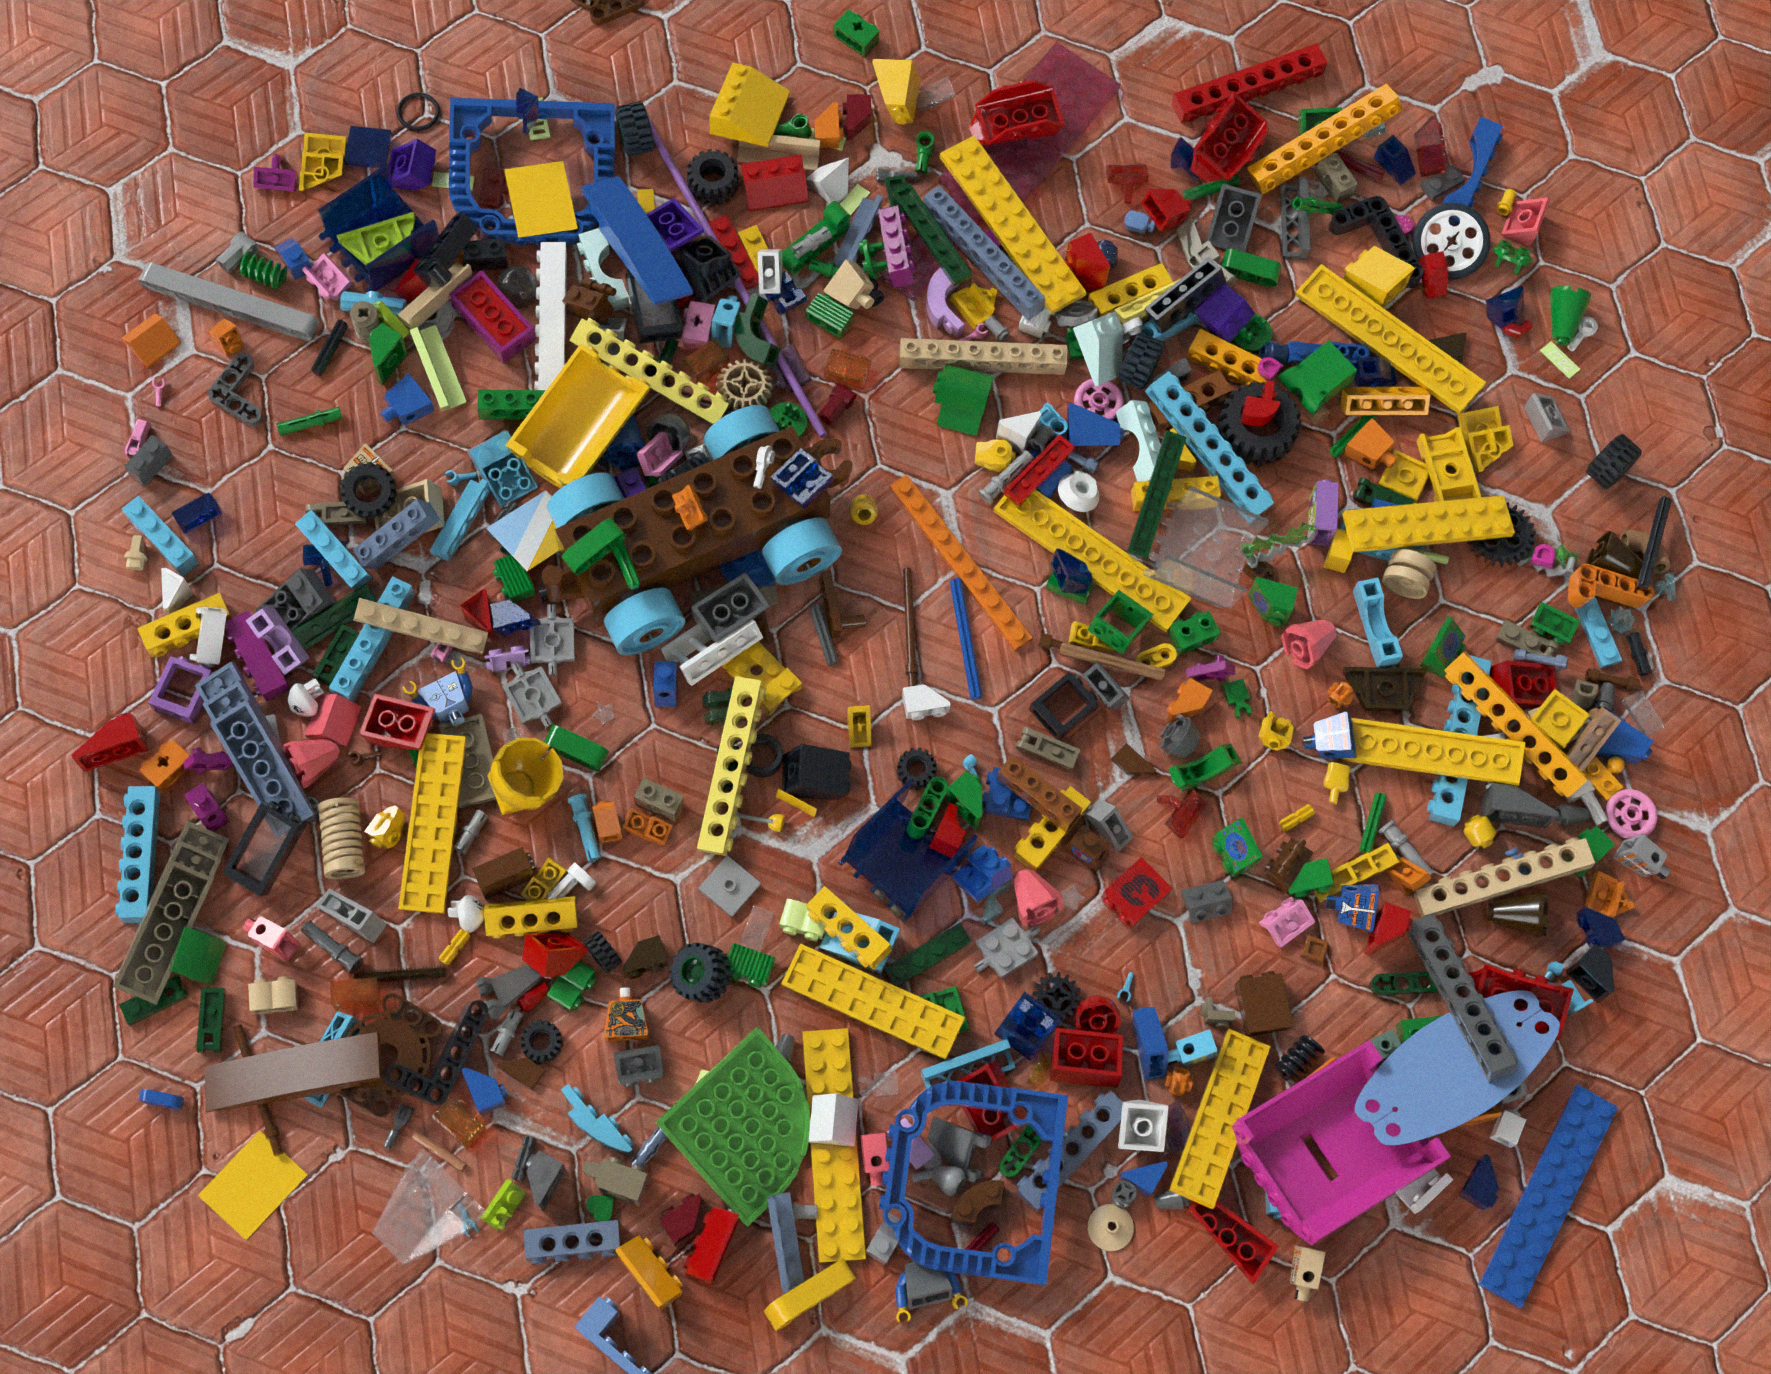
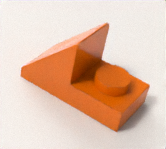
M1403 857L1398 859L1399 864L1386 870V873L1406 896L1431 880L1429 872Z

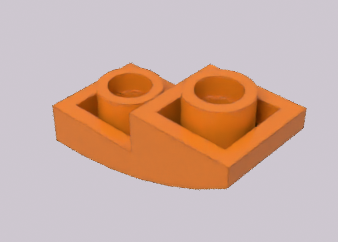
M630 808L620 829L664 846L673 825L655 816L650 817Z

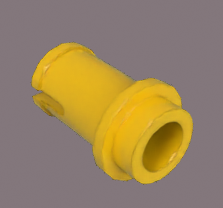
M1506 189L1501 202L1497 204V212L1500 215L1506 216L1512 212V205L1517 197L1514 190Z

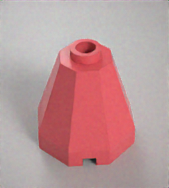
M1323 619L1293 624L1281 635L1284 652L1287 656L1290 653L1295 659L1291 661L1294 665L1309 669L1314 666L1335 639L1336 628L1330 621Z
M329 739L291 741L282 746L303 789L311 786L336 763L340 754L337 744L335 742L332 743Z
M1023 869L1016 873L1013 885L1019 919L1023 926H1027V922L1031 926L1039 925L1052 919L1055 916L1054 910L1057 908L1059 911L1063 909L1064 899L1060 892L1034 870Z

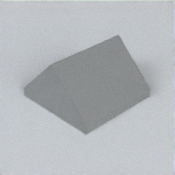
M1539 393L1531 395L1523 408L1541 443L1571 432L1553 396Z

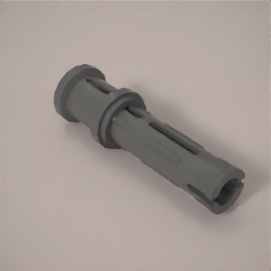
M311 920L302 926L301 932L332 955L333 961L343 965L349 974H353L354 971L356 972L360 968L364 959L352 953L347 945H341Z

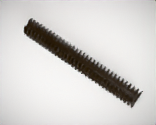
M434 965V968L433 966L431 968L430 966L428 968L423 966L422 969L420 966V969L418 967L417 969L411 967V970L410 967L408 970L406 967V970L404 968L403 970L397 968V971L395 968L394 971L391 968V971L390 969L388 971L383 969V972L381 969L380 972L377 969V972L375 970L374 972L368 970V973L367 970L365 973L364 970L363 973L361 971L360 973L354 971L353 981L355 984H365L368 982L376 983L377 981L379 983L380 981L391 982V980L393 982L394 980L408 981V979L419 980L420 978L421 980L423 978L434 979V977L435 979L437 977L445 978L446 967L444 965L441 967L440 965L439 968L437 965L436 968Z

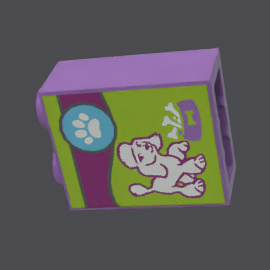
M1331 480L1317 481L1309 497L1308 534L1312 530L1315 531V535L1309 544L1329 546L1337 531L1339 483L1332 482Z

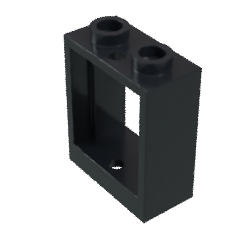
M1069 671L1033 701L1029 711L1055 739L1060 741L1097 709L1099 702L1092 691L1086 690L1082 680L1077 675L1073 676ZM1068 683L1084 700L1087 706L1065 725H1062L1043 703Z

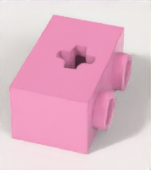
M690 301L689 308L684 310L683 320L686 321L681 335L683 347L708 351L715 305Z

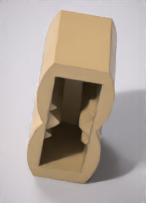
M290 976L278 977L277 981L268 982V979H256L254 983L248 984L249 1009L252 1015L299 1010L297 982L295 979H291Z

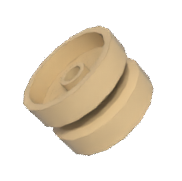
M1408 549L1393 551L1388 562L1389 567L1386 568L1382 577L1383 585L1388 590L1402 597L1410 599L1424 598L1430 587L1429 581L1433 579L1436 572V564L1424 554Z

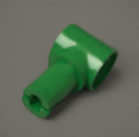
M797 114L788 122L778 123L773 135H790V137L795 136L796 138L809 139L812 135V130L808 117L804 114Z
M922 131L916 137V155L918 156L915 171L920 174L922 168V174H927L929 157L934 152L935 141L932 133ZM925 140L931 142L927 146L921 145L922 141Z

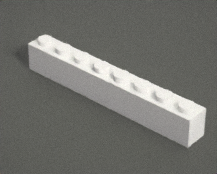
M541 242V250H537V263H540V269H536L537 281H540V287H536V299L540 300V306H536V318H539V324L535 326L536 337H539V343H535V355L539 356V362H535V375H538V381H535L534 384L535 390H547L566 364L564 355L566 343V306L562 302L567 294L566 242Z

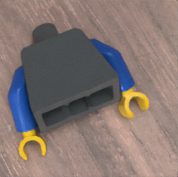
M915 1261L907 1263L905 1265V1272L900 1274L895 1287L896 1305L899 1307L896 1316L897 1321L900 1323L899 1315L905 1312L908 1315L909 1322L910 1313L906 1310L907 1306L910 1310L952 1299V1306L955 1309H959L956 1303L959 1298L963 1300L964 1306H967L968 1301L966 1297L961 1296L960 1292L962 1289L956 1273L929 1269Z

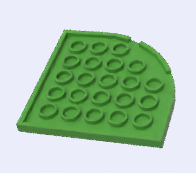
M756 1027L665 1112L655 1124L732 1212L739 1214V1220L742 1224L748 1227L768 1208L767 1196L783 1193L797 1175L798 1168L803 1156L805 1157L809 1144L810 1111L808 1101H806L802 1089L803 1085L795 1070L759 1027Z

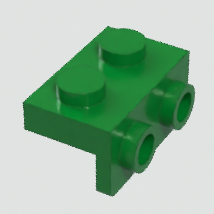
M1540 602L1529 625L1533 627L1532 631L1542 636L1547 633L1553 636V641L1564 645V643H1571L1580 620Z

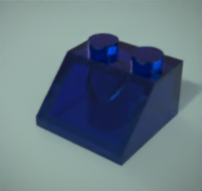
M1024 992L994 1035L1002 1041L1008 1039L1010 1047L1031 1061L1061 1018Z

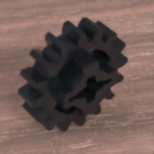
M1050 972L1047 975V980L1044 977L1040 978L1041 985L1035 984L1034 988L1037 991L1032 993V997L1037 999L1032 1004L1033 1006H1039L1038 1014L1041 1012L1045 1013V1020L1052 1016L1053 1022L1056 1021L1057 1017H1060L1061 1021H1065L1066 1014L1069 1017L1073 1016L1071 1009L1077 1010L1078 1005L1076 1003L1081 1001V997L1076 996V994L1080 992V988H1074L1076 981L1069 982L1068 974L1061 978L1060 972L1057 973L1056 977H1053ZM1053 983L1051 989H1045V991L1043 990L1047 985ZM1062 985H1064V986L1069 990V992H1067V991L1062 987ZM1054 993H1058L1059 1001H1055ZM1043 1002H1046L1051 1007V1009L1046 1007ZM1063 1004H1070L1066 1009L1060 1011V1007Z

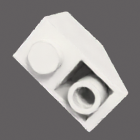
M926 685L904 687L902 690L906 719L921 720L925 716L941 717L949 713L950 701Z

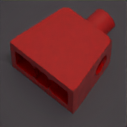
M1149 189L1141 202V205L1160 231H1165L1182 224L1192 209L1191 200L1183 199L1175 189Z

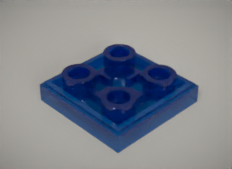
M350 126L344 159L345 165L386 169L392 137L391 130Z

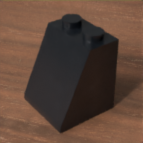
M800 744L783 755L782 791L795 798L839 800L847 796L850 791V752Z

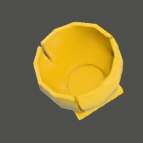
M516 738L499 749L487 776L502 815L521 810L537 809L556 796L564 778L561 759L553 748L542 759L550 745L537 738Z

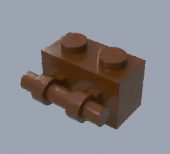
M582 279L580 282L582 287L572 285L562 300L571 314L585 320L591 318L600 325H604L614 311L607 298L609 295L615 296L617 290L611 287L610 284H600L594 279Z
M1291 837L1288 843L1283 841L1276 851L1280 854L1276 860L1271 858L1265 867V870L1268 872L1264 878L1286 893L1314 852L1305 847L1307 842L1302 838L1296 841Z

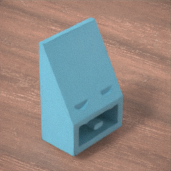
M503 431L467 450L482 479L488 481L490 492L500 508L505 506L508 501H514L538 488L523 459H518L506 447L507 442L511 438L508 431Z
M856 913L889 942L893 949L900 928L879 919ZM845 926L842 932L850 933L853 927ZM827 933L825 934L819 947L820 949L865 968L856 959L858 956L853 951L848 953L840 945L841 941L836 936L831 938ZM863 940L858 944V947L866 948L870 942ZM891 952L874 970L869 966L866 969L881 975Z

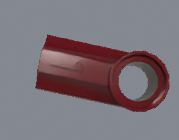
M837 383L832 389L828 401L819 411L818 417L823 423L833 426L842 412L851 407L857 394L844 385Z

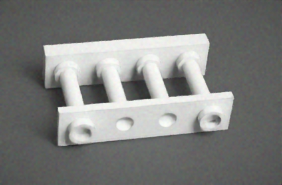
M751 619L709 647H706L704 644L710 641L711 638L697 624L662 647L661 651L667 661H679L682 664L679 667L687 682L692 686L761 640L763 636L756 622ZM697 649L700 653L689 660L686 656Z

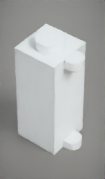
M205 606L197 607L196 612L202 613L197 652L196 654H190V659L208 667H213L214 664H220L227 615L226 609Z

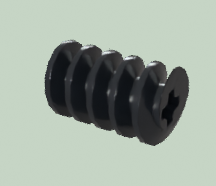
M1302 1035L1299 1038V1042L1296 1041L1293 1044V1048H1289L1287 1054L1282 1055L1281 1061L1275 1063V1067L1284 1080L1295 1085L1292 1078L1300 1080L1301 1076L1298 1071L1306 1073L1307 1069L1304 1065L1312 1067L1313 1063L1310 1059L1313 1058L1318 1061L1319 1056L1316 1052L1324 1054L1325 1050L1311 1037Z

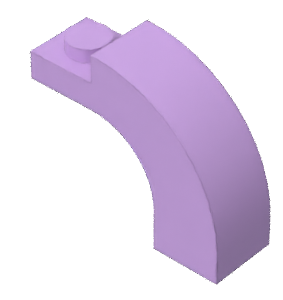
M940 267L934 273L928 285L926 298L928 317L936 329L943 324L944 329L949 334H953L958 338L963 334L964 323L948 308L945 299L959 285L953 286Z

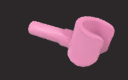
M979 323L973 333L959 341H969L974 338L984 339L988 330L985 332L980 330L983 329L985 324Z
M154 377L152 385L156 392V406H161L162 388L166 385V379L162 377V386H158L155 382L156 377Z

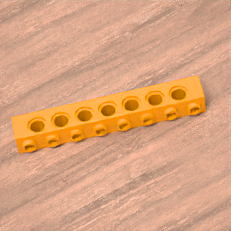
M1386 83L1247 167L1251 181L1264 195L1403 111L1399 96Z
M1466 651L1444 670L1447 673L1445 677L1453 685L1457 683L1462 688L1461 694L1468 701L1472 699L1477 704L1476 709L1484 717L1488 715L1493 720L1492 726L1498 732L1503 731L1508 736L1506 740L1524 742L1526 736H1533L1536 739L1534 747L1525 745L1523 758L1529 764L1534 763L1539 768L1537 772L1546 781L1550 779L1555 784L1553 788L1561 797L1563 795L1567 798L1570 797L1589 779ZM1465 672L1473 674V683L1467 684L1463 681V674ZM1480 688H1486L1489 691L1490 696L1488 699L1483 700L1478 696ZM1495 704H1502L1504 706L1505 713L1503 715L1494 713L1493 707ZM1510 720L1519 721L1521 725L1519 731H1512L1509 728ZM1540 753H1550L1552 757L1551 762L1543 763L1539 757ZM1557 768H1564L1567 771L1565 779L1556 777L1555 770Z

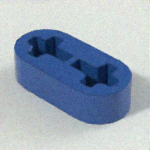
M141 1089L138 1101L145 1104L181 1110L184 1098L173 1094Z

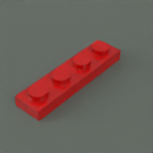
M727 214L709 221L708 223L720 244L732 253L731 261L737 265L741 275L739 278L745 289L750 290L759 286V275Z
M1059 434L1003 491V494L1020 507L1075 451V446Z

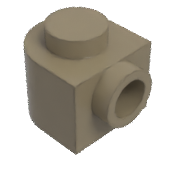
M1577 679L1571 701L1582 709L1592 707L1598 685Z

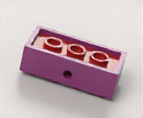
M483 271L477 273L449 294L451 306L502 363L508 361L536 340L534 327Z

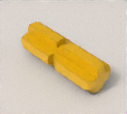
M1307 804L1295 811V814L1292 813L1280 820L1279 826L1286 832L1298 825L1299 822L1301 823L1312 817L1315 811L1310 804Z
M463 929L458 931L451 940V945H448L439 956L440 962L447 966L450 965L457 956L458 950H461L470 939L468 932Z

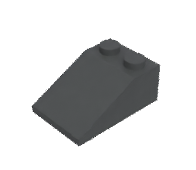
M1222 184L1206 242L1209 240L1213 246L1245 252L1262 194Z
M1493 783L1484 792L1481 800V816L1488 817L1491 822L1546 828L1558 817V811L1514 785Z

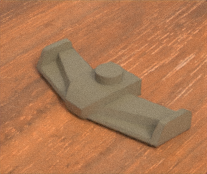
M1193 218L1176 229L1187 260L1186 263L1191 270L1208 257L1216 263L1221 259V256L1209 240L1202 244ZM1219 265L1226 279L1225 284L1230 287L1237 281V278Z

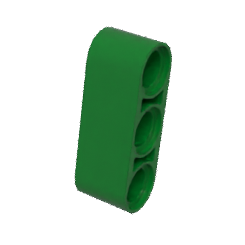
M1235 249L1226 250L1221 266L1237 279L1266 287L1277 286L1282 265L1277 261Z
M608 518L569 547L562 554V559L575 575H580L617 547L625 539L626 534L612 518Z
M552 725L544 740V743L550 745L549 751L553 748L558 755L596 772L600 771L609 754V750L557 725Z
M934 777L926 787L907 826V833L912 838L920 839L926 834L946 795L948 783L945 779ZM933 788L938 789L940 792H935ZM924 806H929L932 810H928ZM914 823H919L922 827H917Z

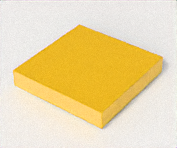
M1394 450L1393 455L1398 460L1392 468L1386 466L1378 485L1415 500L1414 504H1416L1429 477L1427 465Z
M1554 689L1531 719L1556 745L1564 749L1590 717V714Z

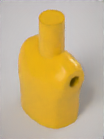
M1334 762L1328 763L1323 785L1331 790L1330 804H1337L1339 792H1346L1349 788L1351 768L1347 765Z

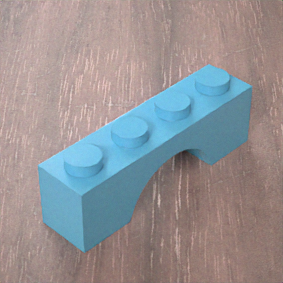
M139 495L122 508L127 519L153 543L180 576L183 577L199 564L194 554Z
M310 510L295 523L353 590L358 589L373 578L313 510Z
M1379 578L1359 581L1353 589V595L1376 667L1398 665L1403 654L1397 636L1390 632L1386 622L1384 594Z

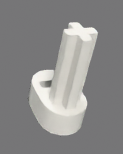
M1587 780L1570 797L1567 798L1565 796L1568 803L1581 798L1596 826L1608 821V818L1593 793L1595 791L1594 786L1590 780Z
M574 862L568 868L566 877L546 898L565 897L577 883H580L587 891H590L597 883Z

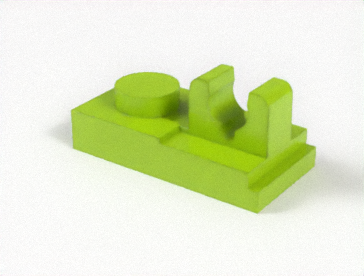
M506 1179L480 1219L497 1231L498 1229L503 1230L506 1227L504 1224L508 1218H512V1212L515 1211L527 1192L513 1181Z

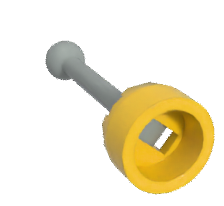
M736 812L738 818L768 823V827L775 832L781 833L783 830L785 815L773 814L769 819Z

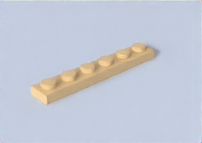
M359 598L353 621L481 655L483 654L488 632L362 598Z

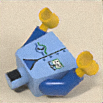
M460 657L463 662L461 667H456L454 660H452V666L458 670V674L455 671L419 689V694L415 692L416 684L412 681L409 682L413 686L412 692H408L404 686L402 687L403 693L412 697V703L435 708L432 720L437 719L441 724L451 721L453 726H459L465 721L462 714L469 710L467 703L471 701L473 685L468 672L464 670L465 660Z

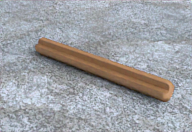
M1062 643L1060 647L1061 654L1093 663L1098 662L1101 665L1158 680H1163L1165 675L1164 669L1067 643Z

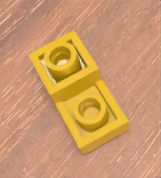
M1076 621L1071 624L1069 644L1080 647L1082 644L1100 651H1114L1111 646L1087 630L1089 625Z
M551 857L547 858L537 875L531 878L521 895L527 900L547 899L548 894L563 879L567 869Z

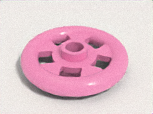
M1089 379L1078 387L1074 396V404L1085 408L1083 402L1088 401L1091 408L1087 410L1094 413L1095 411H1104L1102 416L1112 421L1117 418L1116 411L1124 406L1122 392L1112 381L1095 387L1093 380ZM1092 387L1095 392L1089 396L1086 391ZM1103 387L1111 391L1109 395L1101 391ZM1100 400L1102 404H1098L1095 401ZM1109 401L1115 402L1114 409L1108 407Z
M1625 789L1618 791L1608 800L1605 809V815L1608 818L1607 822L1610 828L1617 835L1626 839L1642 833L1648 836L1654 830L1657 823V810L1653 801L1646 794L1638 790ZM1631 799L1639 800V806L1631 804ZM1619 801L1625 804L1621 810L1615 807ZM1642 811L1648 812V820H1642ZM1631 812L1634 818H1630L1627 813ZM1617 817H1621L1625 823L1623 826L1618 824L1616 821ZM1639 824L1640 830L1632 831L1631 825Z

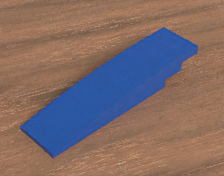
M619 176L582 186V194L590 203V211L599 222L600 232L654 305L693 294L692 288L663 239Z

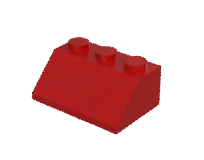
M801 154L741 164L749 212L809 202Z
M1092 233L1070 241L1066 251L1065 263L1083 286L1086 293L1090 294L1104 288L1110 264Z
M1055 1028L1050 1081L1118 1088L1122 1077L1123 1035Z
M997 1060L958 1080L1011 1088ZM962 1106L974 1131L992 1136L991 1142L1020 1127L1010 1122L1007 1113ZM1017 1107L1014 1111L1016 1118L1020 1120L1025 1119L1026 1115L1023 1109Z
M713 1207L711 1212H706L702 1222L705 1228L702 1234H697L693 1246L696 1247L693 1256L688 1255L683 1266L684 1269H687L685 1272L686 1276L709 1286L713 1285L740 1221L739 1214Z

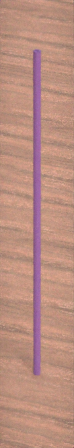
M649 118L654 143L699 224L704 229V233L706 236H712L719 242ZM738 277L733 281V284L746 306L750 296ZM762 319L760 332L766 342L777 346ZM780 351L777 363L818 436L824 438L827 435L824 427Z

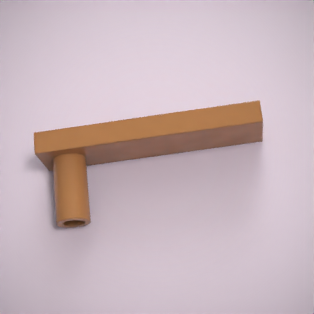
M1604 707L1590 710L1589 718L1591 722L1566 753L1582 771H1584L1622 721ZM1557 768L1555 775L1559 779H1565L1567 771L1564 768Z

